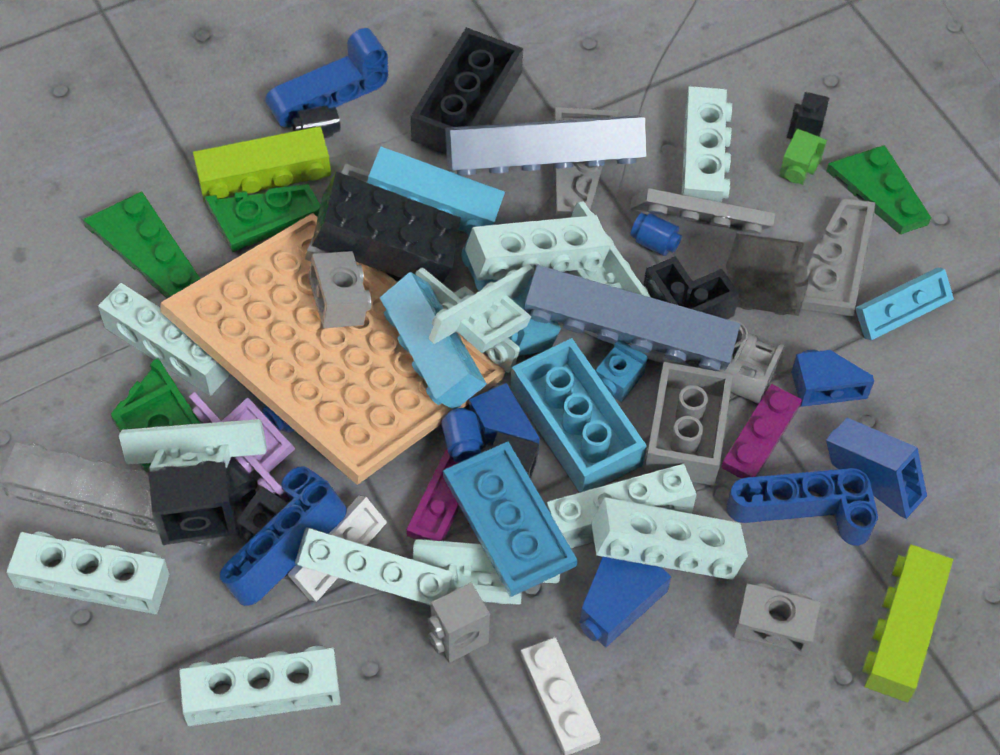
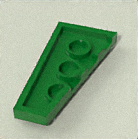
M142 191L83 219L85 228L92 234L96 233L108 248L119 253L132 269H137L146 277L147 282L167 299L201 279Z

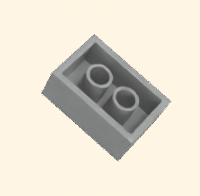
M663 362L644 469L645 474L684 464L691 482L715 485L721 460L733 374Z

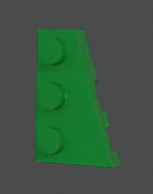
M885 145L828 163L826 172L833 178L838 176L848 185L847 190L854 196L860 195L868 202H875L874 213L900 235L929 225L931 220L930 214Z
M309 184L272 188L264 194L247 195V192L235 193V197L217 199V195L205 197L206 205L232 252L272 237L312 213L318 217L320 203Z

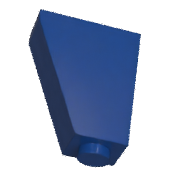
M846 418L826 439L831 464L837 469L853 468L863 471L870 480L873 496L899 516L907 519L927 497L918 447L850 418Z
M603 556L581 609L579 623L581 624L582 631L589 639L594 642L598 640L606 648L668 592L671 576L659 566Z

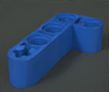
M358 29L349 37L347 42L348 56L280 84L267 93L265 103L280 126L284 128L292 127L291 119L296 118V111L325 105L328 108H336L373 92L386 83L389 76L388 54L371 29Z
M296 467L284 476L281 485L292 501L221 569V581L241 605L250 606L257 603L297 565L295 561L306 527L329 534L346 515V506L329 482L307 467Z
M853 468L742 478L733 484L727 502L728 515L739 523L835 515L841 538L846 543L857 546L869 540L878 520L870 480L863 471ZM844 488H851L857 494H851L847 492ZM809 491L818 492L822 497H815ZM773 495H782L787 500H779L775 498ZM852 520H858L865 526H857Z

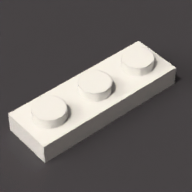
M358 496L347 508L343 520L329 534L367 546L387 522L367 497ZM296 565L288 573V576L305 596L315 602L321 598L338 578Z
M556 637L522 649L520 656L563 755H570L599 744L601 737Z

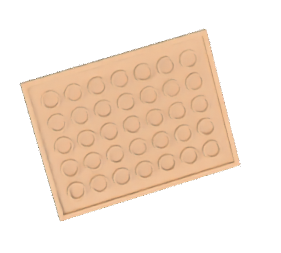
M312 213L162 301L160 312L358 485L441 425L442 419L453 409L442 403L438 405L429 397L426 392L428 385L425 379L417 374L411 364L414 361L413 357L401 346L397 339L400 335L398 330L384 316L386 309L379 297L397 283L387 273L356 262L363 269L364 290H369L371 295V309L366 311L364 325L323 328L308 278L311 261L305 260L307 249L314 236L318 218ZM458 333L487 383L486 386L471 397L473 398L488 391L502 381L505 370L498 364L493 363L486 354L481 353ZM469 399L459 408L466 407L469 404Z

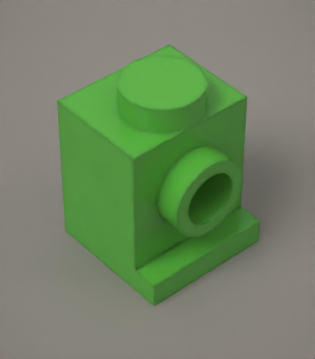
M797 129L783 157L779 176L788 179L792 183L803 185L808 173L815 174L818 164L822 160L827 140Z

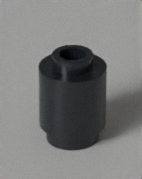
M327 105L296 111V118L291 119L293 132L321 126L324 138H329L341 130L337 109L335 107L328 108Z
M231 457L227 466V473L232 490L234 506H244L255 496L258 483L235 457Z

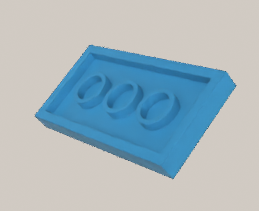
M505 442L443 470V477L510 597L577 566L578 560L509 442Z

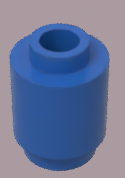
M640 213L630 233V236L636 239L637 244L662 256H666L669 251L674 253L682 239V235L678 234L679 226L652 213L648 215Z
M456 408L449 411L441 421L448 454L453 457L456 463L481 454L483 441L476 414L465 408Z

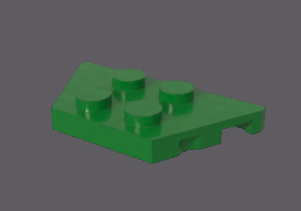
M159 358L153 360L150 364L151 370L141 383L137 381L132 386L127 398L120 401L111 413L112 420L119 432L125 429L201 424ZM151 463L140 464L145 474L150 472L149 467Z

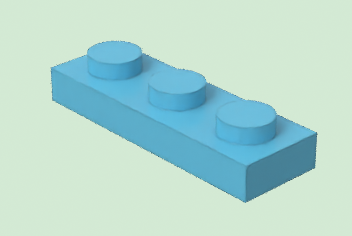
M937 267L855 307L864 338L873 340L954 300L946 270Z

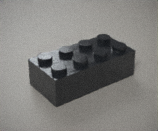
M466 27L410 116L411 141L447 154L445 128L492 125L522 74L523 48Z
M336 171L322 196L311 246L331 253L353 251L356 262L403 278L409 272L416 274L418 269L424 268L443 283L453 269L461 217Z

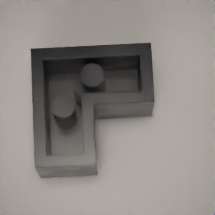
M674 256L646 268L643 286H645L651 298L724 319H729L735 315L740 294L723 269L692 281L679 260Z

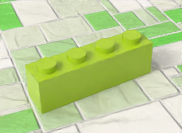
M321 126L193 151L204 202H206V196L217 195V199L235 196V193L239 192L251 194L264 189L286 187L294 183L309 180L315 181L331 176L330 159Z
M910 544L905 556L898 554L891 573L892 576L897 577L895 587L888 586L882 602V607L888 609L885 620L878 618L872 635V639L878 641L875 652L868 651L862 667V672L868 674L864 685L865 688L906 703L909 702L917 688L954 559Z

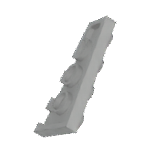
M555 107L554 121L615 117L618 111ZM585 161L573 162L572 168H555V218H571L576 203L582 201L585 202L591 211L603 165L585 166Z
M651 188L632 196L630 209L657 215L676 216L687 221H708L711 225L717 227L740 226L742 231L753 234H761L762 230L773 227L775 213Z
M851 199L841 200L825 229L822 241L817 244L810 263L802 271L798 285L787 299L788 308L855 316V307L857 306L874 218L875 202Z

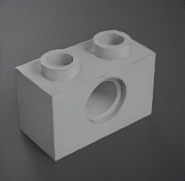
M353 251L312 254L308 278L323 328L364 325L366 311L371 309V295L369 290H364L363 269L361 265L356 264Z
M472 582L431 602V617L428 618V623L432 632L428 636L437 654L443 652L449 663L489 643L490 613Z
M747 583L741 601L734 638L807 657L813 644L821 602L812 600L811 597L803 593L788 594L776 591L767 584L752 585ZM769 613H780L786 620L777 621Z

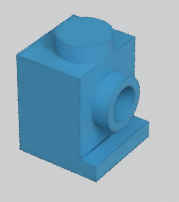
M618 340L595 372L611 395L622 402L644 375L647 355L631 348L624 341Z

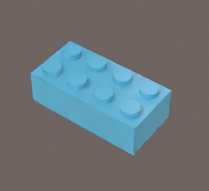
M573 338L511 368V390L579 493L602 487L643 466L647 445Z

